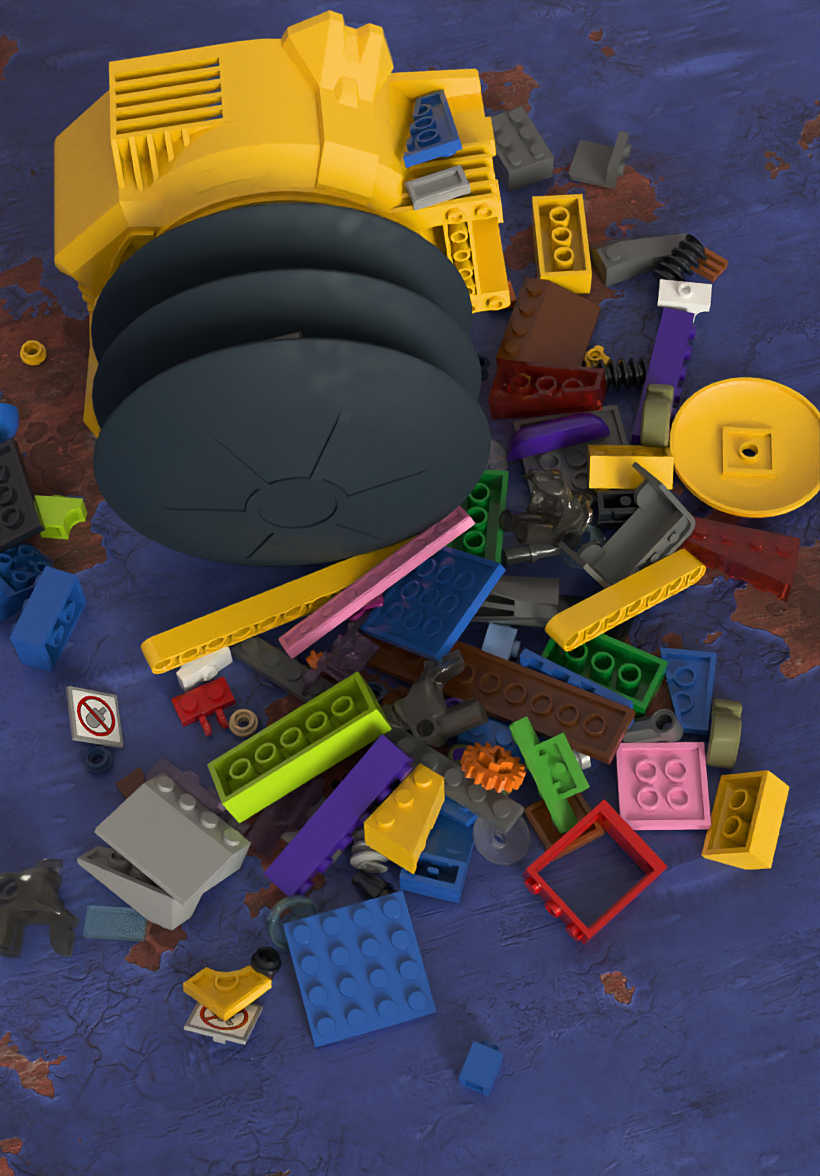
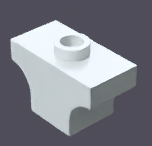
M660 279L657 306L695 313V319L698 313L709 311L712 284Z
M227 646L182 665L179 671L176 672L182 689L188 692L203 681L212 680L218 674V671L232 663L233 660L229 647Z

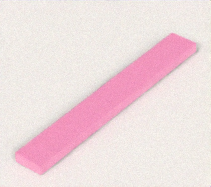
M459 505L447 517L424 530L278 639L291 659H293L475 524L474 521Z

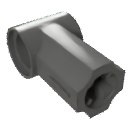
M660 709L651 716L634 718V722L630 729L627 730L623 742H677L683 735V727L671 710ZM672 723L668 729L662 730L665 724Z

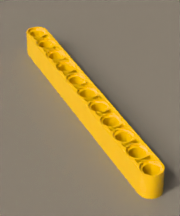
M416 536L387 548L351 557L152 636L141 644L140 649L154 674H161L313 613Z

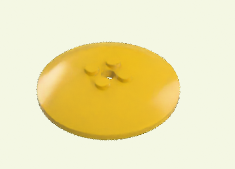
M730 378L712 383L700 389L689 397L677 412L669 437V448L674 456L673 467L685 487L707 505L719 511L741 517H772L797 509L811 500L820 490V412L808 399L783 384L761 378ZM750 449L756 455L754 457H747L742 451Z

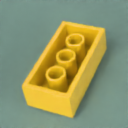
M583 195L532 197L531 220L537 279L551 281L575 294L590 293L592 270Z

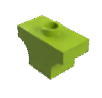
M35 495L46 529L40 532L41 538L68 539L71 528L79 522L86 521L87 510L83 498H69L61 495Z

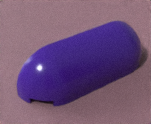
M577 413L526 426L517 430L509 439L506 447V461L510 462L604 438L610 435V430L600 417L591 413Z

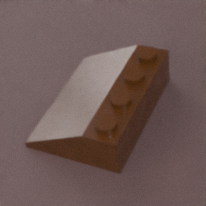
M525 277L496 355L498 376L574 391L601 311V306L551 281Z

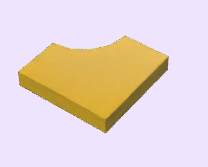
M251 965L231 972L214 971L205 967L183 983L185 993L223 1021H227L272 988L271 979L255 971Z

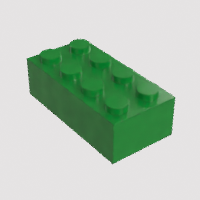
M484 470L481 479L473 491L460 504L475 524L448 543L447 547L501 564L509 471Z
M601 634L571 651H565L550 638L541 655L633 701L634 718L646 716L665 677L668 664L666 660L605 634Z

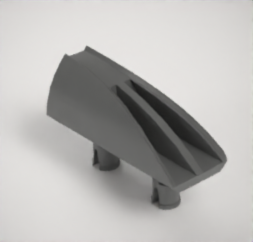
M501 576L471 621L545 628L549 620L558 613L559 578Z

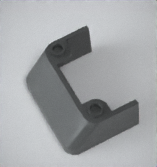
M637 462L632 467L644 479L634 493V502L639 508L601 548L594 542H589L575 553L564 542L561 541L558 544L564 552L604 589L673 554L695 528L696 522L694 517L661 481Z

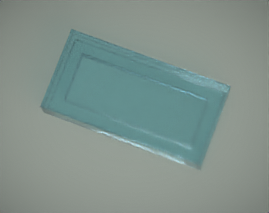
M88 905L83 936L95 939L145 942L148 920L134 908Z

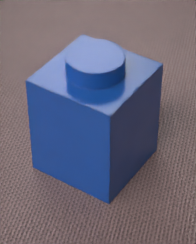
M473 1041L459 1075V1084L489 1096L503 1062V1053L499 1051V1047L488 1041H482L481 1044Z

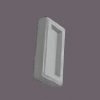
M461 165L405 182L407 194L415 211L471 193L470 184Z

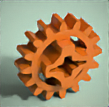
M475 743L474 747L468 745L460 761L462 764L460 769L466 772V778H474L475 785L481 783V787H484L486 790L494 788L498 793L501 792V789L508 793L512 791V788L518 790L526 774V771H524L525 765L519 763V757H512L510 750L504 752V748L495 745L493 748L489 743H485V746L479 743Z

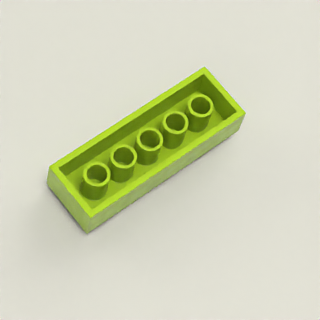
M357 671L207 765L223 806L241 823L373 742L382 734H386L392 728L373 691Z

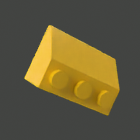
M587 444L589 488H594L595 492L608 491L610 489L636 490L644 481L642 476L632 467L637 462L661 481L667 489H672L674 456L669 446L660 448L643 445Z
M769 770L721 775L711 814V827L707 830L701 856L746 870L771 868L789 786Z

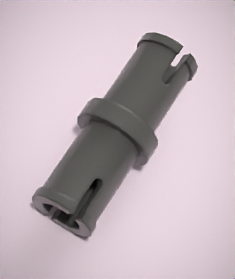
M553 538L552 540L537 543L529 541L523 546L505 548L502 550L504 564L507 567L527 561L529 563H536L537 559L559 556V542L557 538Z

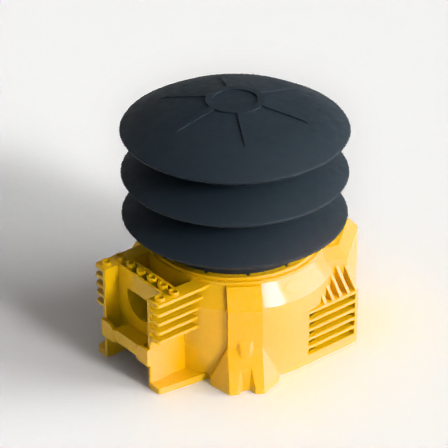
M330 10L287 27L281 39L237 41L109 62V90L59 134L54 141V263L60 272L74 278L78 282V289L82 292V298L87 303L90 339L92 337V346L99 363L92 388L93 410L98 425L101 428L94 447V477L99 491L107 504L134 530L167 548L210 561L264 567L323 564L346 560L410 539L447 517L473 491L481 479L489 460L491 433L487 418L477 402L481 388V365L477 351L469 337L472 326V313L499 310L510 306L508 281L498 223H503V213L498 180L495 179L492 157L496 156L495 139L491 116L485 117L477 69L391 73L394 68L393 60L383 28L371 23L357 29L346 26L343 15ZM219 63V66L204 68ZM220 76V79H214V80L204 81V80H207V79H211V78ZM221 88V92L205 94ZM444 89L463 149L456 151L455 154L449 157L440 156L406 168L403 155L404 152H407V139L411 137L409 129L410 124L414 123L412 116L416 98ZM222 101V105L206 107ZM219 115H223V118L207 120ZM461 165L470 184L471 193L416 211L414 210L405 188V182ZM98 297L97 302H96V305H95V308H94V312H93L94 301H95L96 298ZM299 331L303 335V338L267 340Z

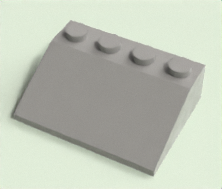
M164 773L143 783L96 827L94 832L183 906L239 870L251 844L238 831L233 829Z

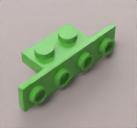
M526 716L509 725L512 738L519 746L525 759V765L538 786L539 795L544 799L551 813L553 824L558 828L560 834H564L578 823L567 798L589 788V784L564 732L540 743Z

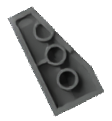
M687 233L607 239L589 246L590 261L605 287L645 274L653 269H658L657 265L660 262L665 263L664 258L667 255H672L671 251L673 248H679L678 244L681 240L686 241L685 236Z

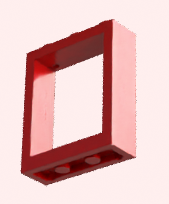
M604 799L526 868L522 877L524 878L523 883L533 895L538 894L545 901L544 906L554 918L559 917L565 923V929L570 937L577 942L580 940L585 945L660 876L668 866ZM595 822H598L646 875L587 928L538 873Z

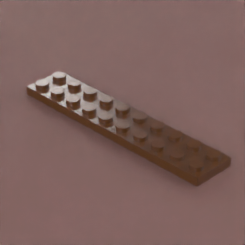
M365 633L351 655L353 661L446 699L459 698L468 708L508 724L527 716L536 735L550 739L564 732L572 750L609 765L635 716V710L460 641L455 642L441 664L368 636Z

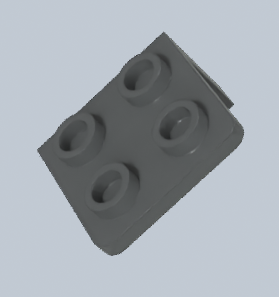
M619 131L614 147L584 140L580 141L569 169V179L615 189L619 176L623 177L626 162L624 160L625 158L629 159L632 144L628 143L629 133Z

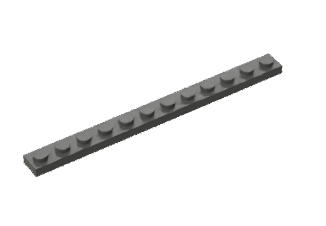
M257 635L238 642L231 650L233 657L304 703L309 702L335 686ZM388 720L392 730L384 735L390 737L414 759L410 765L413 767L412 771L421 763L444 777V794L504 834L508 833L524 812L522 805L503 793H498L494 788L486 790L484 787H481V783L475 785V779L466 778V772L460 769L461 766ZM377 738V739L374 740L373 742L369 743L368 745H370V746L372 747L373 744H374L379 738Z

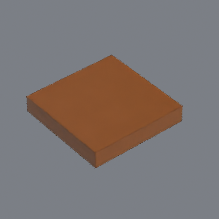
M580 792L567 798L578 822L592 811ZM544 799L524 808L523 815L545 851L566 834H560L558 828L553 824L551 813ZM595 822L552 862L603 836L605 831L602 826Z

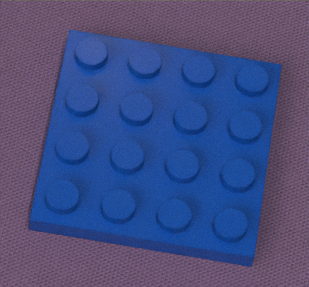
M444 546L390 586L383 595L384 605L382 607H375L360 629L368 636L441 664L497 584L505 569L500 563Z
M403 891L283 924L315 1048L436 1013Z

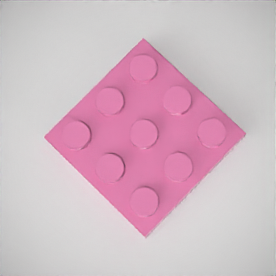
M704 742L620 744L615 753L619 815L633 830L710 829L711 817Z

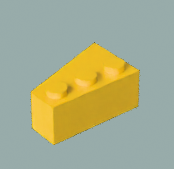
M420 763L364 822L365 844L414 875L417 861L421 852L424 851L429 832L433 829L445 800L444 777Z

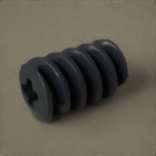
M687 234L685 236L686 241L681 240L678 244L679 248H673L671 251L672 255H667L664 258L665 263L660 262L657 265L658 270H652V275L659 282L660 279L686 282L683 274L692 276L693 272L690 267L700 268L697 259L699 258L705 262L707 257L704 254V246L696 237Z
M630 357L627 365L624 358H619L617 365L613 359H608L606 366L602 359H598L596 367L591 360L590 377L594 392L598 393L600 385H603L605 392L609 391L610 385H613L616 392H619L621 384H624L626 391H629L631 383H634L637 391H640L641 384L646 381L644 357L639 358L638 364L633 357Z

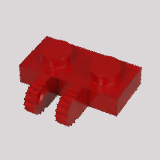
M224 676L171 699L182 726L185 727L199 721L206 737L212 735V728L206 717L216 714L217 721L222 729L228 728L229 725L222 710L236 704Z

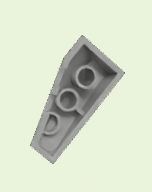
M96 846L77 858V863L147 920L166 929L173 930L188 920L202 896L201 894L183 906L115 849Z

